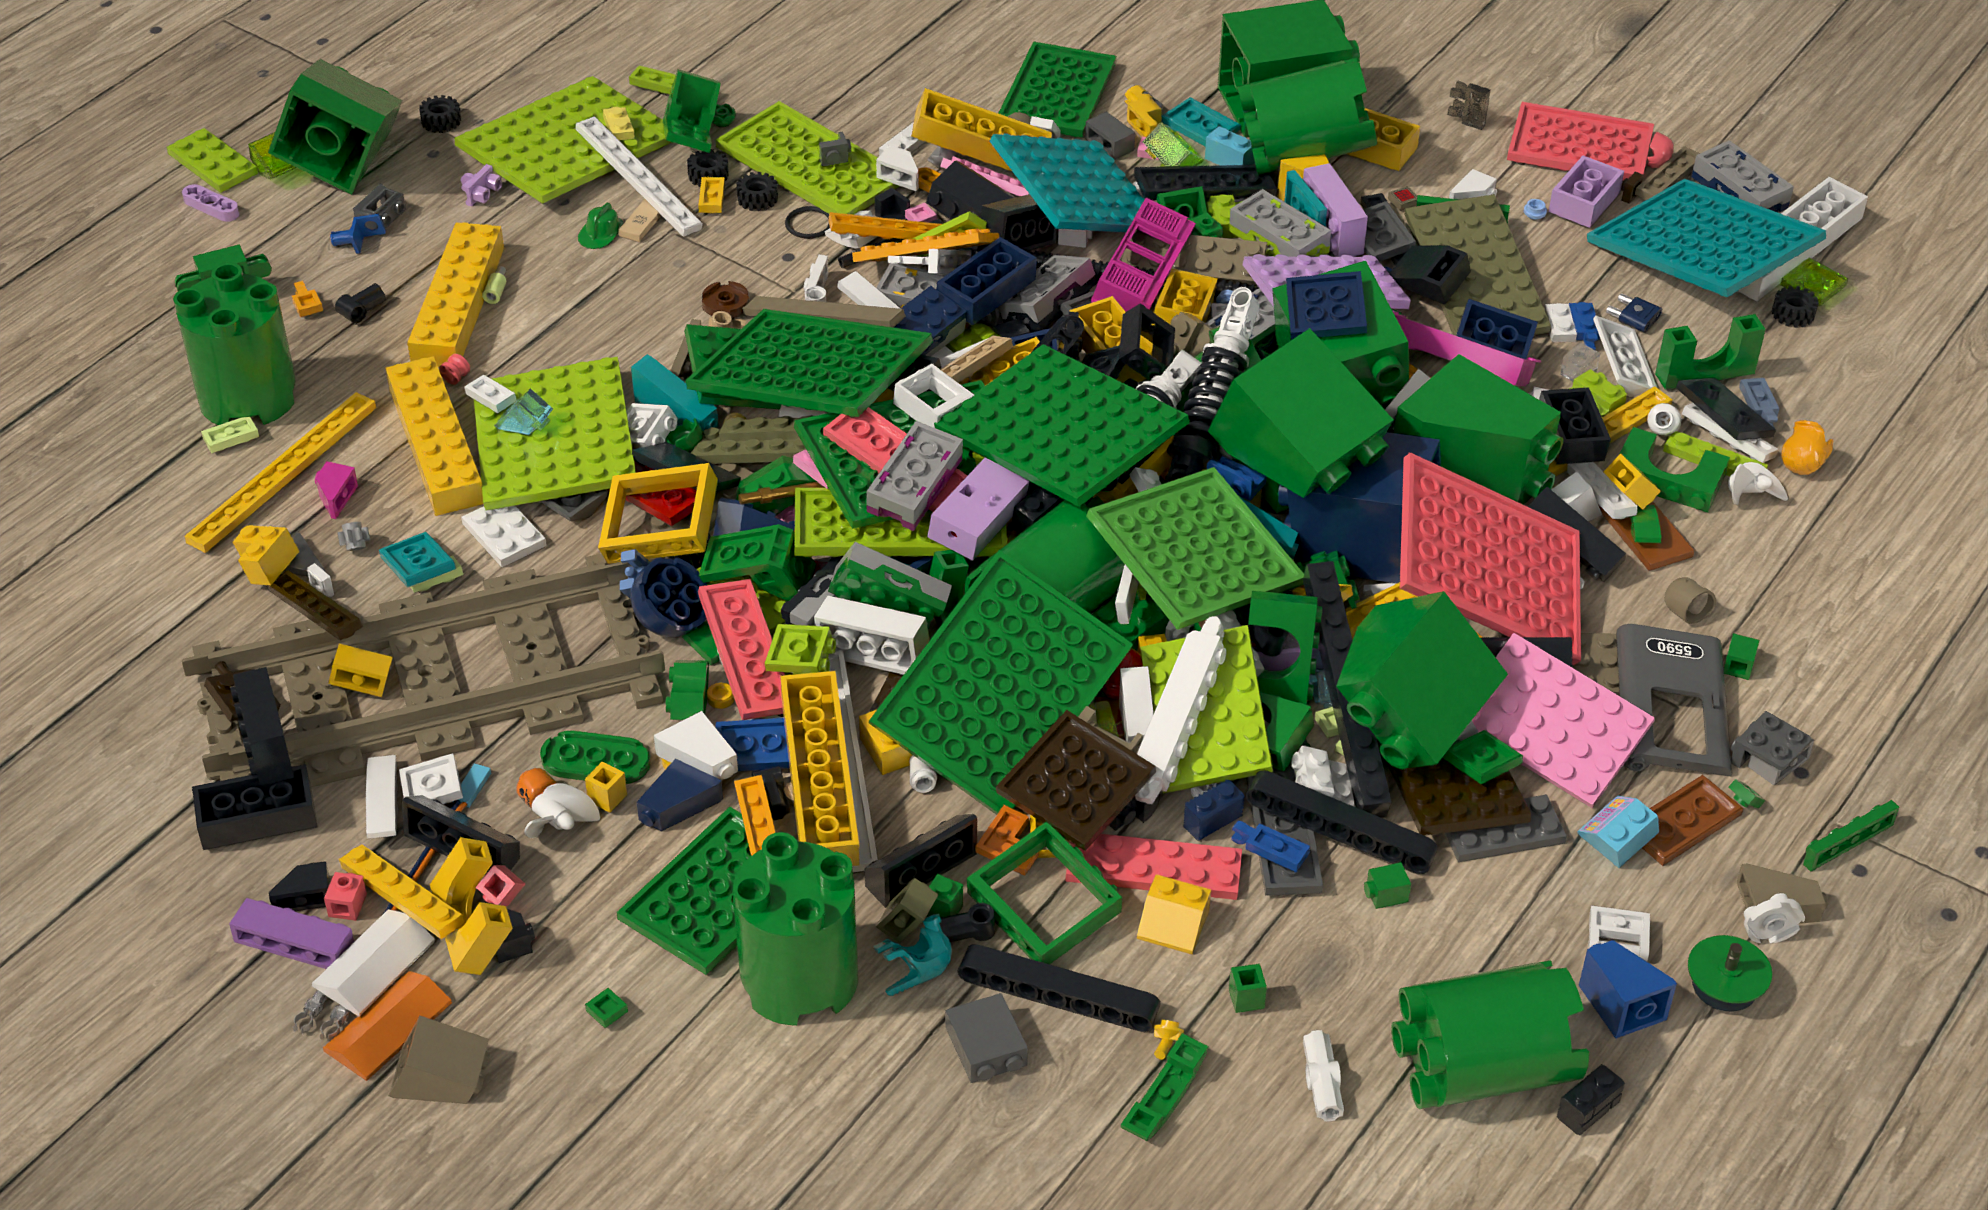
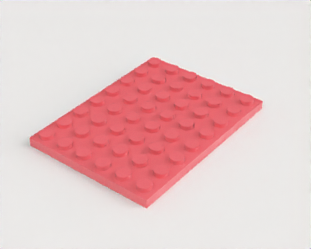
M1409 453L1406 455L1403 464L1400 589L1418 597L1445 591L1465 618L1508 637H1511L1513 633L1520 637H1572V665L1581 661L1579 530L1415 454Z

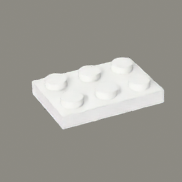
M483 506L461 517L462 524L501 567L546 546L545 537L516 506L485 511Z

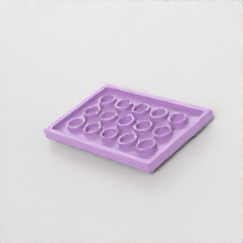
M1260 254L1244 256V268L1273 307L1272 288L1285 285L1286 278L1318 275L1365 260L1391 309H1409L1411 301L1377 258L1371 255H1364L1363 257H1353L1350 255H1342L1341 257H1331L1329 255H1320L1319 257H1309L1307 255L1288 257L1281 254L1275 257H1266Z

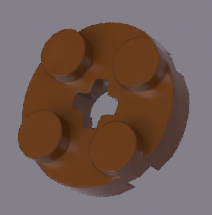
M728 281V285H721L720 282H715L707 286L702 293V309L711 316L715 312L724 311L733 320L734 317L744 313L742 308L749 303L747 288L734 281Z

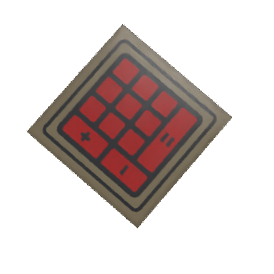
M1408 186L1388 193V199L1400 211L1405 210V208L1414 207L1417 204V195Z

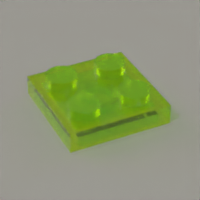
M1809 257L1782 277L1780 285L1788 289V286H1793V289H1796V286H1800V290H1804V288L1809 289L1808 293L1813 292L1815 294L1814 297L1817 296L1818 306L1820 307L1846 287L1849 278Z

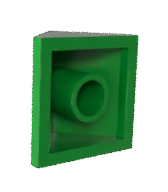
M1202 186L1157 194V203L1188 217V220L1207 213Z

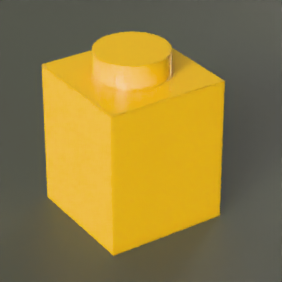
M601 762L585 778L587 795L594 801L596 806L610 813L627 796L625 773L604 762Z

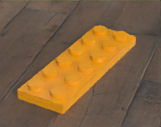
M969 229L963 233L951 232L945 233L944 236L933 235L925 236L923 239L902 240L900 243H882L881 246H863L860 252L852 253L853 262H879L888 260V256L929 254V249L955 250L987 245L997 240L1000 236L999 233H990V229Z

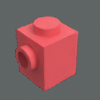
M494 865L476 888L483 893L482 897L486 902L508 906L525 886V883L505 865Z
M334 873L324 897L328 917L357 920L367 895L362 875Z

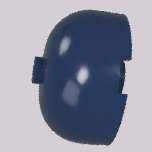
M659 557L645 566L634 579L630 595L631 605L638 620L652 633L668 638L681 637L694 631L707 619L698 595L699 587L706 586L707 583L702 582L699 577V571L688 562L679 558L672 560Z

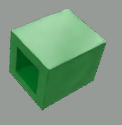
M1733 633L1724 665V674L1749 680L1760 640Z
M1402 863L1369 869L1367 881L1364 882V891L1368 899L1371 898L1376 909L1409 902L1411 882Z
M937 874L929 888L937 893L938 896L926 917L939 914L940 918L956 915L963 907V884Z
M1260 963L1231 967L1229 993L1235 1013L1265 1009L1267 985Z

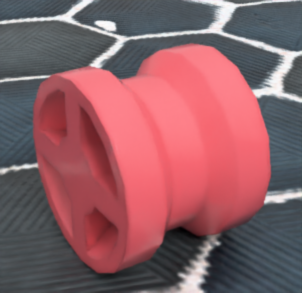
M453 354L448 358V362L440 365L439 372L446 382L456 385L461 381V376H466L470 372V365L463 356Z

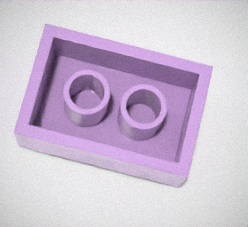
M1583 155L1552 190L1549 212L1590 228L1619 195L1624 171Z

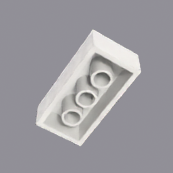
M832 596L826 597L814 616L816 626L830 627L832 638L836 639V651L843 650L845 661L899 674H905L929 642L926 617Z

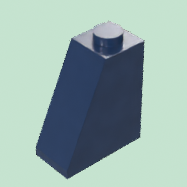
M675 759L636 802L638 820L645 826L664 831L720 803L723 800L722 780Z

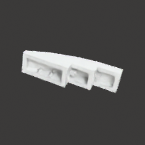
M396 755L371 757L367 760V839L396 836L398 818Z

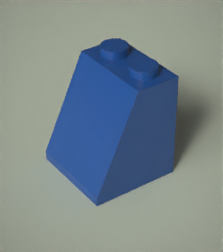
M1614 940L1603 944L1597 943L1587 949L1579 981V987L1615 1039L1666 1021L1677 986L1673 978Z

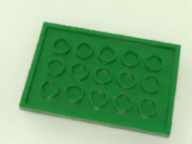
M1033 41L998 114L1008 117L1013 113L1021 112L1031 118L1033 116L1053 120L1060 129V134L1083 138L1086 131V121L1091 119L1116 65L1117 56Z
M732 807L727 808L617 911V919L705 975L737 946L733 883L739 868L751 857L742 814Z

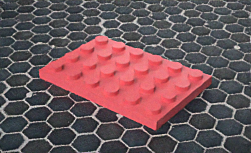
M1521 102L1507 160L1569 171L1584 155L1623 170V180H1625L1635 171L1644 174L1654 124Z

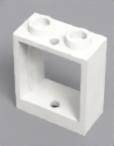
M930 364L895 384L893 404L916 421L935 428V422H939L945 414L954 411L955 408L962 405L963 401L971 399L974 394L935 365ZM931 389L947 402L933 409L919 399L917 395Z

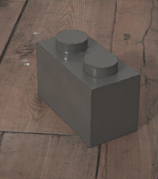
M1107 111L1086 121L1085 139L1087 141L1095 140L1100 142L1104 150L1114 160L1134 151L1135 132Z

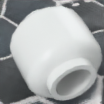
M1666 403L1654 406L1650 410L1647 419L1650 429L1661 436H1668L1678 431L1682 420L1678 409Z

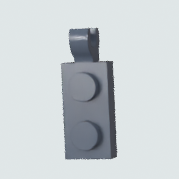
M1765 378L1741 379L1739 388L1747 405L1774 427L1773 422H1778L1779 406Z

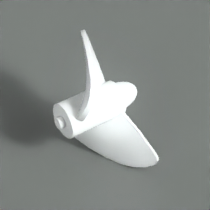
M1748 462L1743 465L1739 464L1734 474L1728 480V487L1732 492V499L1735 505L1739 504L1742 493L1766 491L1784 501L1788 500L1786 491L1780 481L1772 472L1758 463Z
M564 783L548 786L543 794L538 795L534 799L532 810L541 818L530 821L525 827L524 832L527 837L536 838L541 834L546 823H550L559 830H569L574 827V822L600 820L599 810L594 801L583 791Z

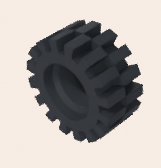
M435 95L434 99L429 97L427 101L423 100L421 102L422 105L419 106L421 124L427 131L431 130L432 133H436L439 130V133H443V130L449 132L451 131L450 128L456 129V125H460V106L455 98L452 99L451 96L445 98V95H441V98H438Z
M710 149V153L705 151L700 153L698 150L695 151V155L691 154L690 158L687 159L688 177L692 184H698V187H701L702 177H725V181H727L729 176L728 159L724 153L721 154V151L717 150L714 152V149Z
M750 172V176L745 174L736 183L737 201L744 209L749 207V211H753L754 208L757 211H761V208L768 210V206L773 207L774 203L778 201L777 180H774L772 175L769 177L768 173L762 175V172H757L754 175V172Z
M1788 286V289L1783 287L1781 291L1778 290L1772 307L1774 319H1779L1778 322L1781 324L1786 322L1785 326L1788 327L1790 324H1793V328H1798V325L1801 327H1806V324L1810 325L1815 319L1819 302H1817L1818 298L1817 296L1814 297L1815 294L1813 292L1808 293L1809 289L1804 288V290H1800V286H1796V289H1793V286Z

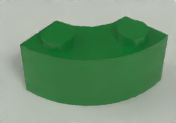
M676 660L674 667L669 668V683L673 684L670 696H666V713H670V720H685L701 711L705 714L709 684V661Z

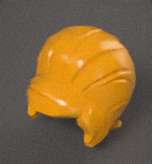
M1799 420L1795 422L1793 435L1783 444L1781 457L1785 467L1791 472L1798 475H1808L1816 472L1825 463L1832 453L1834 440L1829 439L1827 442L1825 441L1824 429L1817 422Z

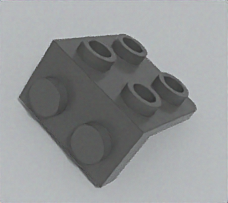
M1765 711L1756 721L1749 725L1741 736L1734 740L1731 746V751H1733L1731 764L1740 768L1751 757L1749 754L1751 753L1776 769L1785 770L1810 745L1811 737Z

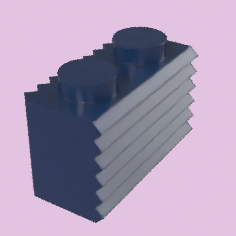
M1230 780L1216 784V787H1212V790L1208 789L1207 792H1203V795L1199 794L1198 797L1190 799V802H1185L1183 827L1197 841L1205 838L1243 816L1244 794Z

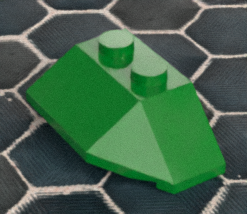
M781 456L741 480L734 500L739 501V494L757 492L759 488L770 487V489L817 481L793 463V458ZM795 496L773 499L770 503L760 504V502H754L750 504L753 505L752 509L767 514L770 511L778 514L795 503Z

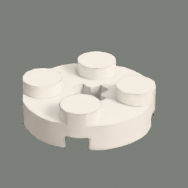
M1784 893L1775 894L1770 900L1762 902L1757 906H1751L1744 911L1745 929L1749 938L1756 943H1761L1760 939H1768L1770 943L1784 941L1800 930L1798 924L1801 920L1803 923L1805 921V915L1800 904L1793 899H1788Z

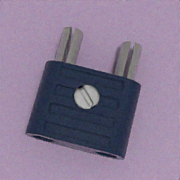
M1622 293L1618 296V301L1627 304L1623 311L1611 305L1606 310V313L1619 318V322L1643 333L1649 330L1662 313L1661 307L1639 297L1631 298Z

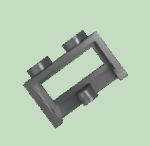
M380 183L353 208L354 217L379 214L386 229L396 218L403 214L406 210L404 194L388 189ZM380 200L382 205L377 209V202ZM373 221L365 223L368 229L374 230L378 228L377 223Z

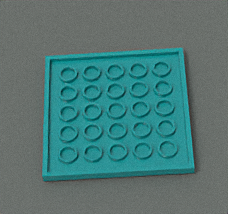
M993 134L990 139V143L1056 229L1127 232L1145 200L1098 141L1055 139L1043 136L1029 137L1027 135L1016 136L1010 134Z

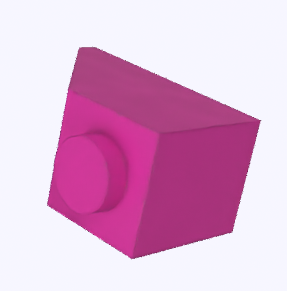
M326 461L322 469L315 476L319 497L330 517L336 519L358 487L355 468Z

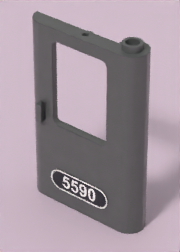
M1624 624L1620 626L1616 631L1619 696L1651 716V690L1701 698L1706 755L1658 748L1654 744L1652 724L1624 766L1632 771H1642L1650 764L1731 777L1732 765L1721 640L1713 636L1638 624Z

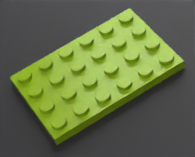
M1248 625L1224 630L1225 634L1222 643L1226 649L1225 660L1217 668L1216 682L1212 688H1209L1206 695V706L1203 711L1199 712L1197 717L1196 730L1188 738L1187 752L1185 757L1179 760L1176 779L1173 783L1170 782L1167 792L1162 791L1163 793L1225 782V780L1255 776L1259 771L1273 772ZM1186 638L1140 647L1143 667L1148 666L1153 714Z

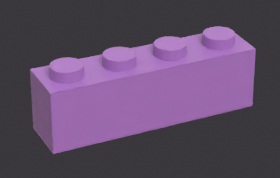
M249 898L245 899L229 923L233 940L236 943L327 969L354 943L352 929L344 924H335L322 920L317 916L304 915L289 908L283 909L270 905L265 901H256Z

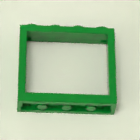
M1047 822L967 877V893L976 903L990 905L994 910L995 923L1030 959L1046 964L1053 963L1122 912V896L1117 892V887L1113 884L1110 885L1103 878L1101 871L1096 866H1091L1085 860L1083 853L1077 847H1072L1066 841V838L1060 835ZM1045 847L1103 904L1048 945L990 887Z

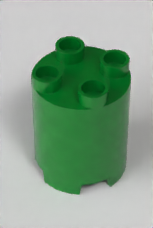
M1357 58L1341 60L1237 86L1258 176L1279 171L1282 159L1324 154L1328 159L1377 145L1374 121L1369 119L1368 111L1365 110L1362 94L1366 93L1367 89Z
M222 263L212 270V277L198 282L191 288L178 291L173 298L201 413L216 425L230 422L231 418H245L259 415L263 425L279 419L294 405L293 389L296 382L277 288L274 284L260 277L243 274L241 266L236 263Z
M1064 500L1001 548L1000 551L1092 614L1118 593L1125 564L1087 518L1089 510L1087 505L1083 503L1078 507ZM994 555L967 576L965 594Z
M773 833L764 839L762 849L743 863L733 883L739 972L741 982L750 996L754 1011L770 1021L797 1026L799 1015L815 1013L830 1006L835 1014L839 1013L855 994L858 985V954L853 867L851 859L843 853L833 852L818 844L797 841L794 836L788 833Z
M1549 960L1400 988L1398 995L1399 1006L1404 1020L1392 1022L1391 1036L1394 1049L1399 1058L1412 1056L1416 1072L1410 1074V1089L1416 1107L1418 1109L1435 1106L1442 1107L1582 1080L1588 1069L1589 1051L1588 1049H1572L1567 1017L1584 1011L1576 984L1568 969H1550L1553 965L1552 961Z

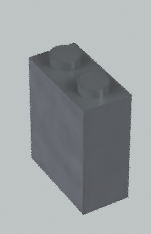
M1002 993L945 1010V1028L970 1083L989 1080L993 1076L1009 1071L1014 1072L1027 1066L1028 1047Z

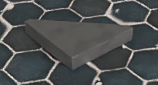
M296 533L293 540L299 553L283 572L289 570L293 574L308 576L307 568L314 563L325 571L302 535Z

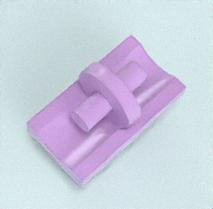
M488 164L477 174L465 173L461 177V189L467 194L465 202L466 205L471 207L477 201L485 204L490 197L489 189L498 191L502 187L501 176L493 174L492 166Z

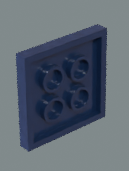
M1361 271L1286 278L1291 340L1309 328L1318 337L1367 333Z

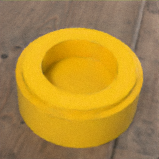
M715 683L707 690L708 703L714 708H727L735 700L731 687L727 683Z

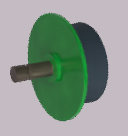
M1728 935L1708 937L1698 942L1688 957V971L1695 993L1704 1003L1721 1011L1733 1012L1749 1007L1768 990L1772 981V967L1766 955L1757 946L1739 937Z

